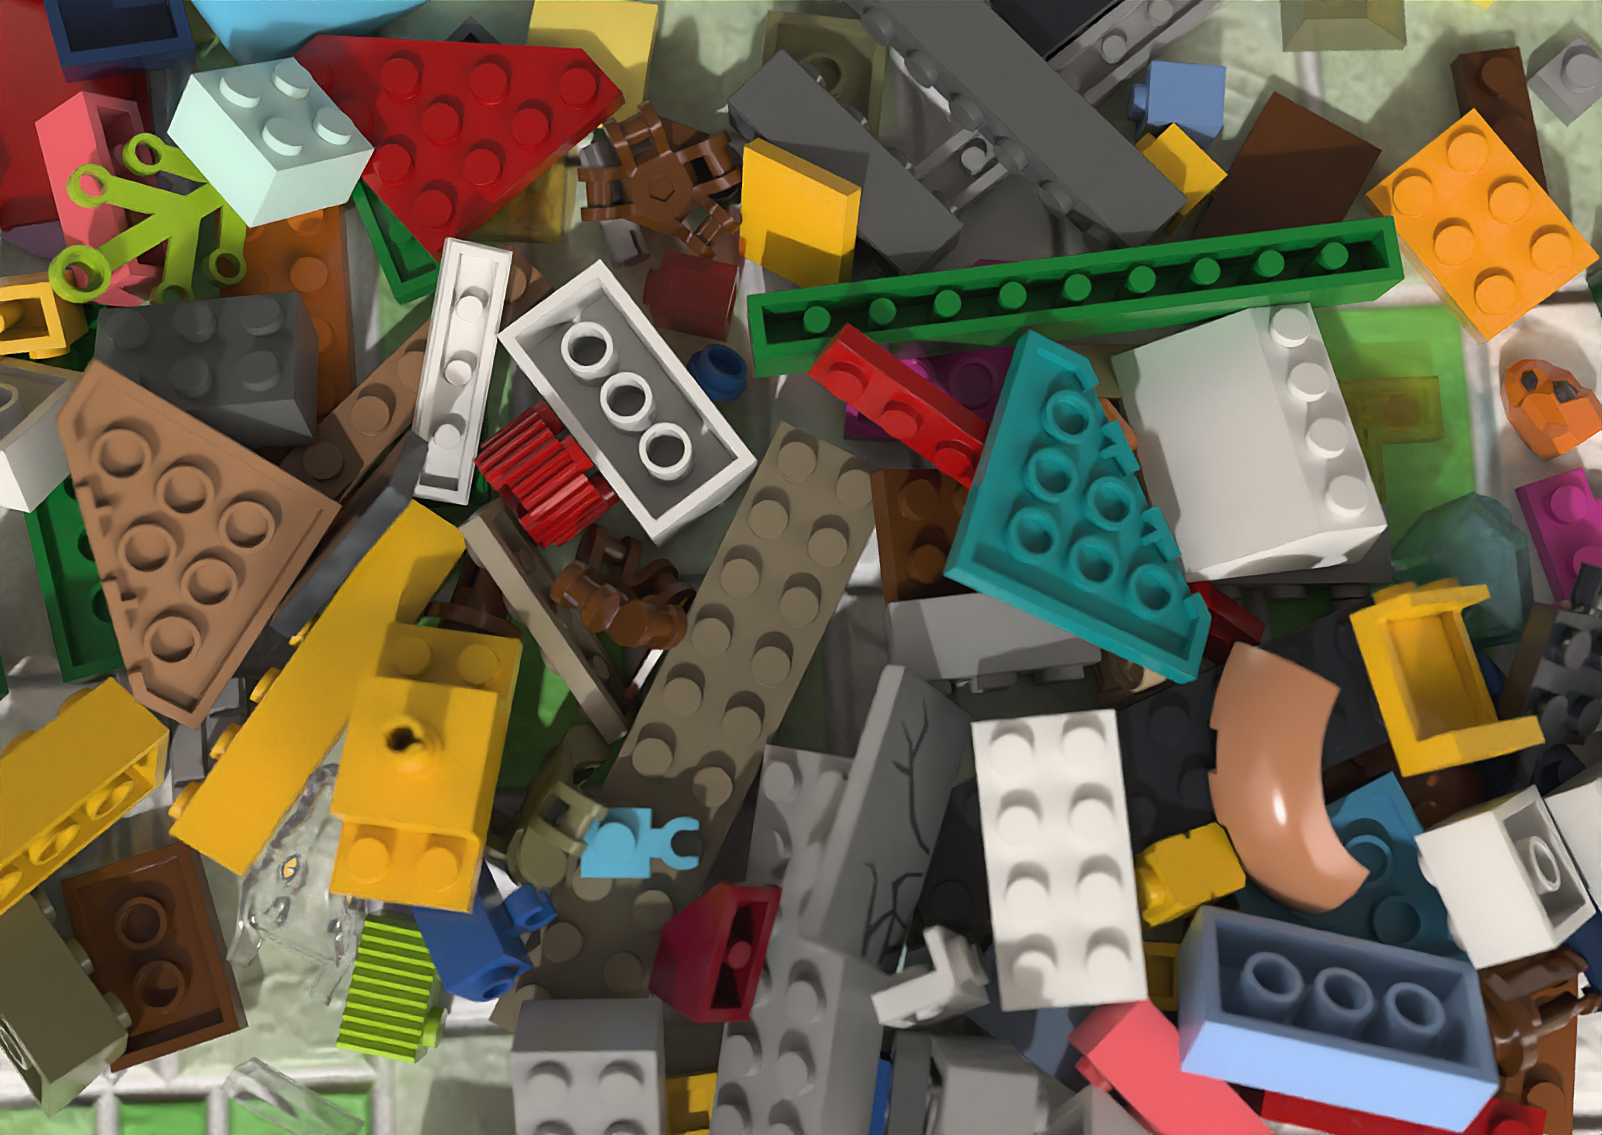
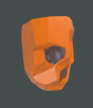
M1522 359L1504 370L1500 396L1506 417L1526 446L1545 462L1566 453L1602 430L1601 403L1593 391L1582 387L1570 371L1556 367L1544 360Z

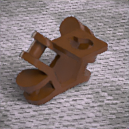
M649 100L637 105V114L617 123L614 117L603 122V129L620 164L577 168L578 181L586 182L587 206L581 207V220L608 221L622 218L679 238L709 264L716 256V253L712 251L713 247L727 231L734 235L741 226L727 211L707 196L725 190L742 181L743 164L735 165L726 145L731 142V138L727 130L721 129L708 134L657 115ZM650 138L653 147L632 156L630 147ZM703 156L712 176L699 182L690 160ZM621 179L622 203H613L611 180ZM698 205L708 216L692 233L682 224V221Z
M592 523L587 527L579 542L575 560L569 563L556 578L551 589V598L562 608L576 606L582 611L580 621L592 633L606 630L610 637L621 646L641 647L646 645L648 647L635 668L622 699L631 703L663 650H670L676 647L684 639L688 626L687 613L697 592L688 582H678V570L670 560L665 558L650 562L635 574L642 552L641 541L630 536H625L621 540L608 536V529L606 527ZM601 560L610 563L608 576L599 573Z

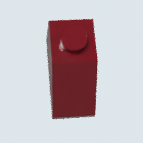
M722 881L671 918L663 926L647 990L658 998H662L665 1003L694 1023L748 1022L783 888L776 884Z

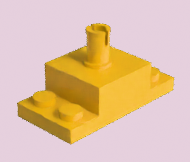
M386 621L375 676L359 674L329 813L342 820L343 824L328 892L336 895L472 913L523 649L519 639Z

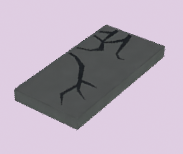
M885 664L798 932V937L868 970L889 977L896 974L974 718L907 667Z

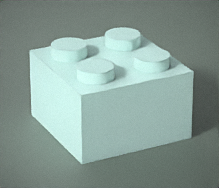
M294 57L191 74L167 131V134L250 228L346 203L375 149L354 126L352 120L336 106L313 80L311 74Z

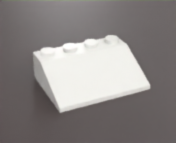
M1310 302L1248 308L1110 357L1109 363L1119 390L1124 394L1118 400L1122 417L1139 439L1134 456L1141 468L1137 471L1143 493L1150 508L1159 506L1182 554L1175 558L1186 583L1359 563L1387 527Z

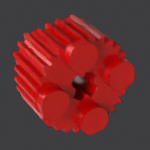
M543 399L533 407L530 406L481 443L479 446L483 452L473 459V462L477 465L485 479L495 491L497 490L520 519L518 521L535 542L539 544L542 550L552 543H555L560 548L611 509V506L620 500L599 471L587 478L584 472L591 468L593 464L570 434L560 441L556 438L565 427Z

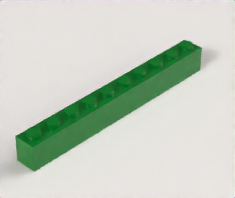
M1386 216L747 295V322L755 378L808 372L816 356L846 323H849L897 359L905 360L1016 346L1018 340L1029 330L1052 341L1209 322L1248 308L1310 302L1313 309L1375 301L1405 279L1394 217Z

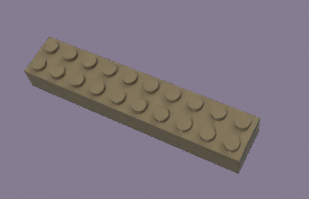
M781 421L687 613L688 626L685 637L676 647L669 650L597 799L610 808H653V828H663L669 821L679 817H692L699 820V830H680L673 838L675 851L682 856H699V865L692 869L679 870L667 865L662 858H652V876L650 878L581 877V857L569 854L566 875L561 882L554 885L549 895L558 916L545 926L531 932L525 948L533 963V967L514 979V987L499 997L488 1021L515 1033L523 1000L651 999L652 993L647 988L663 926L667 921L695 902L707 882L761 769L765 744L772 745L876 528L870 474L883 468Z

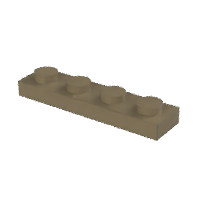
M501 495L480 507L458 528L465 537L466 549L473 561L481 568L487 569L503 592V601L509 613L517 621L524 623L540 646L541 657L545 665L552 673L561 676L576 698L577 708L584 721L589 725L595 726L609 745L629 733L643 703L637 694L631 703L622 699L628 681L596 634L582 625L579 609L576 606L562 608L552 600L551 589L557 577Z

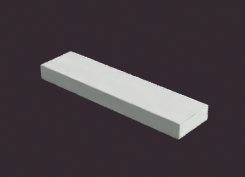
M450 237L445 238L411 429L429 442V450L413 497L468 506L475 467L473 459L477 456L498 338L496 335L500 327L512 251Z

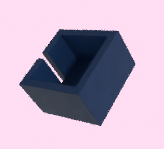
M43 0L66 82L73 83L195 65V46L183 0H167L168 6L166 0Z

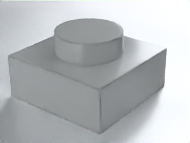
M1579 35L1527 81V86L1568 126L1602 97V58Z

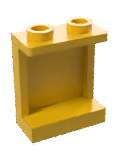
M1456 577L1438 580L1419 588L1416 587L1415 582L1402 583L1374 593L1373 597L1376 605L1349 615L1403 777L1480 761L1545 742L1536 715L1503 722L1498 721L1461 615L1463 608L1491 598L1486 584L1460 587Z

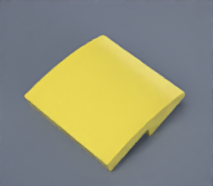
M535 0L526 45L582 48L624 94L626 103L605 120L607 121L614 117L617 123L637 114V105L647 101L650 88L649 67L659 25L658 5L626 0ZM600 124L597 128L603 129L602 124Z

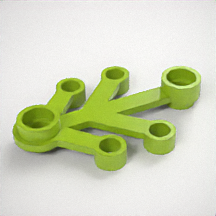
M140 133L125 144L122 150V159L127 169L140 177H150L163 170L204 184L203 186L184 196L112 176L105 168L97 164L81 165L68 177L66 183L68 195L72 201L81 207L96 208L103 203H108L152 216L96 249L86 245H73L56 255L49 265L48 279L53 290L61 298L73 303H86L94 300L108 289L111 283V272L168 239L162 283L152 289L149 296V304H164L162 295L165 289L176 291L180 295L182 302L196 301L194 291L191 288L200 221L201 218L220 207L217 249L205 256L202 262V273L205 279L217 288H229L242 281L245 277L247 263L243 256L247 224L181 149L166 145L158 136L151 133ZM136 145H145L153 151L156 158L155 165H146L137 158L135 154ZM86 175L95 178L101 186V195L98 197L87 195L80 187V177ZM217 257H223L230 261L234 269L232 278H225L217 272L215 267ZM67 266H77L85 272L87 276L85 288H76L68 283L65 277Z

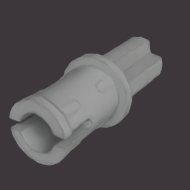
M600 141L585 146L579 152L582 167L619 164L611 145L607 141ZM621 179L611 180L613 203H622ZM622 218L599 221L613 268L619 269L623 266V263L625 268L637 265L650 257L639 224Z

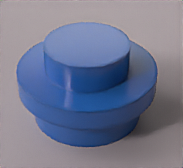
M709 344L703 350L695 352L686 365L687 371L711 401H736L746 388L747 365L737 352L727 346Z

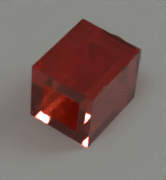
M664 249L660 268L650 267L643 290V304L650 306L649 310L654 326L727 342L740 288L739 268L737 265Z

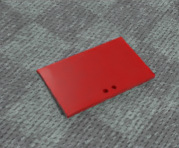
M0 0V230L3 232L12 231L13 228L60 221L35 122L79 92L86 91L124 100L135 97L133 101L137 102L144 133L156 135L149 71L67 83L60 66L43 0ZM149 148L153 165H155V155L153 151ZM159 171L158 173H156V178H157L158 186H159L158 174H160V171Z

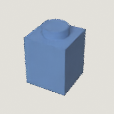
M1151 60L1141 82L1132 83L1128 98L1127 119L1128 121H1136L1135 144L1149 132L1157 139L1171 124L1175 123L1201 149L1208 150L1223 127L1226 66Z

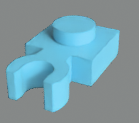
M610 808L603 821L598 819L593 821L584 837V840L589 845L581 857V877L650 878L652 876V858H662L667 865L675 869H692L699 865V856H682L678 854L673 847V838L680 830H699L700 821L692 817H679L669 821L663 828H653V808Z

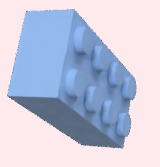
M1200 905L1176 953L1179 1064L1181 1071L1458 1132L1464 1131L1499 1086L1477 972L1472 963Z

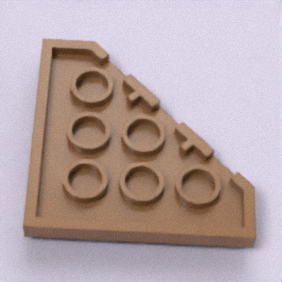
M94 357L55 415L56 424L134 700L197 731L342 505L322 491Z

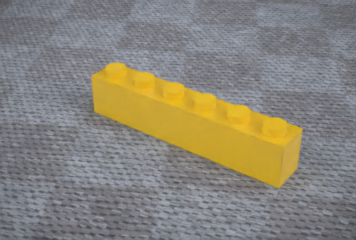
M414 499L411 500L408 507L333 592L335 596L320 616L315 613L295 637L292 636L289 644L297 648L284 669L281 671L272 666L259 681L250 696V700L258 704L243 727L235 722H232L227 727L210 752L209 756L218 762L205 781L201 784L192 779L171 806L168 814L177 820L169 830L170 834L240 876L248 874L348 728L359 674L375 676L386 621L418 625L423 618L428 603L435 601L467 554L465 537L456 526Z

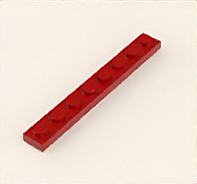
M846 323L816 356L807 375L827 388L834 396L844 400L878 424L889 435L899 439L933 463L941 472L951 476L970 490L990 425L849 323ZM1207 581L1187 583L1192 595L1200 592L1212 617L1202 654L1203 657L1218 665L1228 660L1236 641L1252 647L1260 644L1266 625L1263 621Z

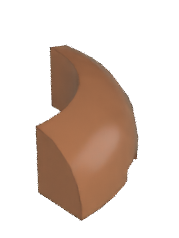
M1236 641L1216 692L1210 722L1211 728L1219 730L1217 768L1208 771L1211 797L1217 821L1227 827L1235 849L1239 854L1236 857L1243 871L1267 896L1295 912L1314 915L1333 910L1354 895L1370 873L1369 870L1351 857L1339 842L1331 827L1322 797L1320 780L1322 741L1333 702L1340 688L1292 662Z

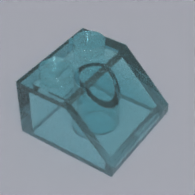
M1475 491L1423 512L1391 550L1392 581L1397 585L1415 582L1416 587L1419 588L1423 585L1452 577L1457 578L1460 587L1487 585L1491 598L1467 606L1461 611L1469 638H1473L1482 649L1520 642L1534 603L1527 535L1511 522L1512 515L1505 506L1491 497L1478 495Z

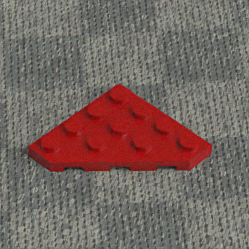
M316 35L291 56L311 74L313 80L336 106L352 120L354 126L375 148L360 176L361 179L437 263L442 259L445 238L450 237L459 240L468 238L626 103L623 92L582 48Z

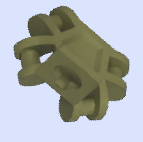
M589 724L576 725L564 734L557 746L551 748L540 762L537 773L531 776L525 788L527 794L520 809L516 810L512 817L492 808L488 827L489 832L492 834L487 835L483 854L504 864L505 871L511 882L518 887L531 883L535 890H539L561 882L568 868L567 857L563 850L574 856L582 857L589 845L584 840V837L595 819L603 821L610 809L605 803L578 787L591 777L594 767L601 766L610 758L613 751L612 743L608 745L595 726ZM560 812H567L560 824L557 823L556 820Z

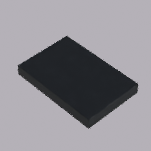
M411 429L404 435L334 518L279 603L269 625L271 628L288 639L292 636L295 637L408 507L429 450V442Z

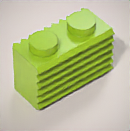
M385 909L367 913L364 919L361 941L358 946V954L355 959V967L352 972V981L348 987L349 994L345 1001L346 1007L342 1014L339 1036L336 1040L337 1048L414 1064L427 1055L428 1047L438 1048L447 1019V1009L437 1007L442 982L413 915Z

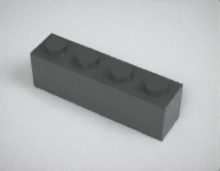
M782 48L727 99L729 124L748 143L756 138L763 139L860 186L861 196L855 248L885 278L929 273L958 244L964 224L959 221L960 213L957 207L942 192L934 190L931 193L914 177L915 169L901 151L893 146L885 149L870 134V125L859 110L849 103L841 106L826 91L827 87L824 79L809 62L800 60L797 63Z

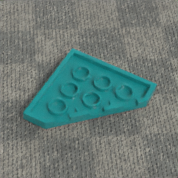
M1029 330L1017 342L943 574L1179 684L1195 680L1212 618L1200 592L1192 595L1175 560V558L1182 554L1159 506L1150 508L1134 472L1141 468L1118 420L1109 422L1094 391V387L1100 382L1089 359Z

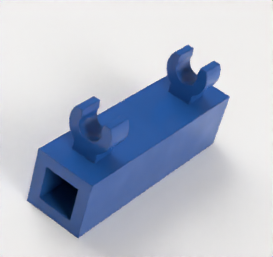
M484 856L472 913L409 905L445 991L476 1003L488 1002L506 994L514 987V979L533 967V963L520 936L545 926L558 916L548 893L542 891L537 894L531 883L517 888L503 900Z

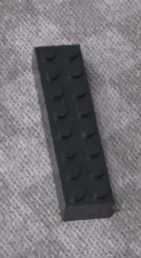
M1372 596L1353 602L1255 647L1292 662L1340 688L1333 702L1325 727L1320 771L1391 740L1349 616L1376 605ZM1228 660L1198 673L1195 680L1184 684L1176 683L1115 711L1131 857L1143 852V850L1156 842L1183 834L1217 818L1211 797L1208 771L1217 768L1219 730L1211 728L1210 722L1216 692ZM977 775L961 781L952 787L917 903L927 928L939 925L954 933L962 934L993 920Z

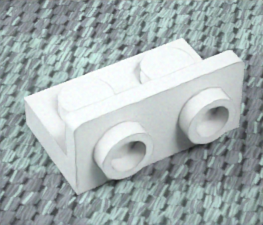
M939 925L924 929V935L937 970L930 972L929 966L924 964L905 969L889 977L888 980L891 988L872 995L880 1023L904 1029L921 1030L990 1003L984 985L992 982V976L980 946L977 943L969 945L965 937Z

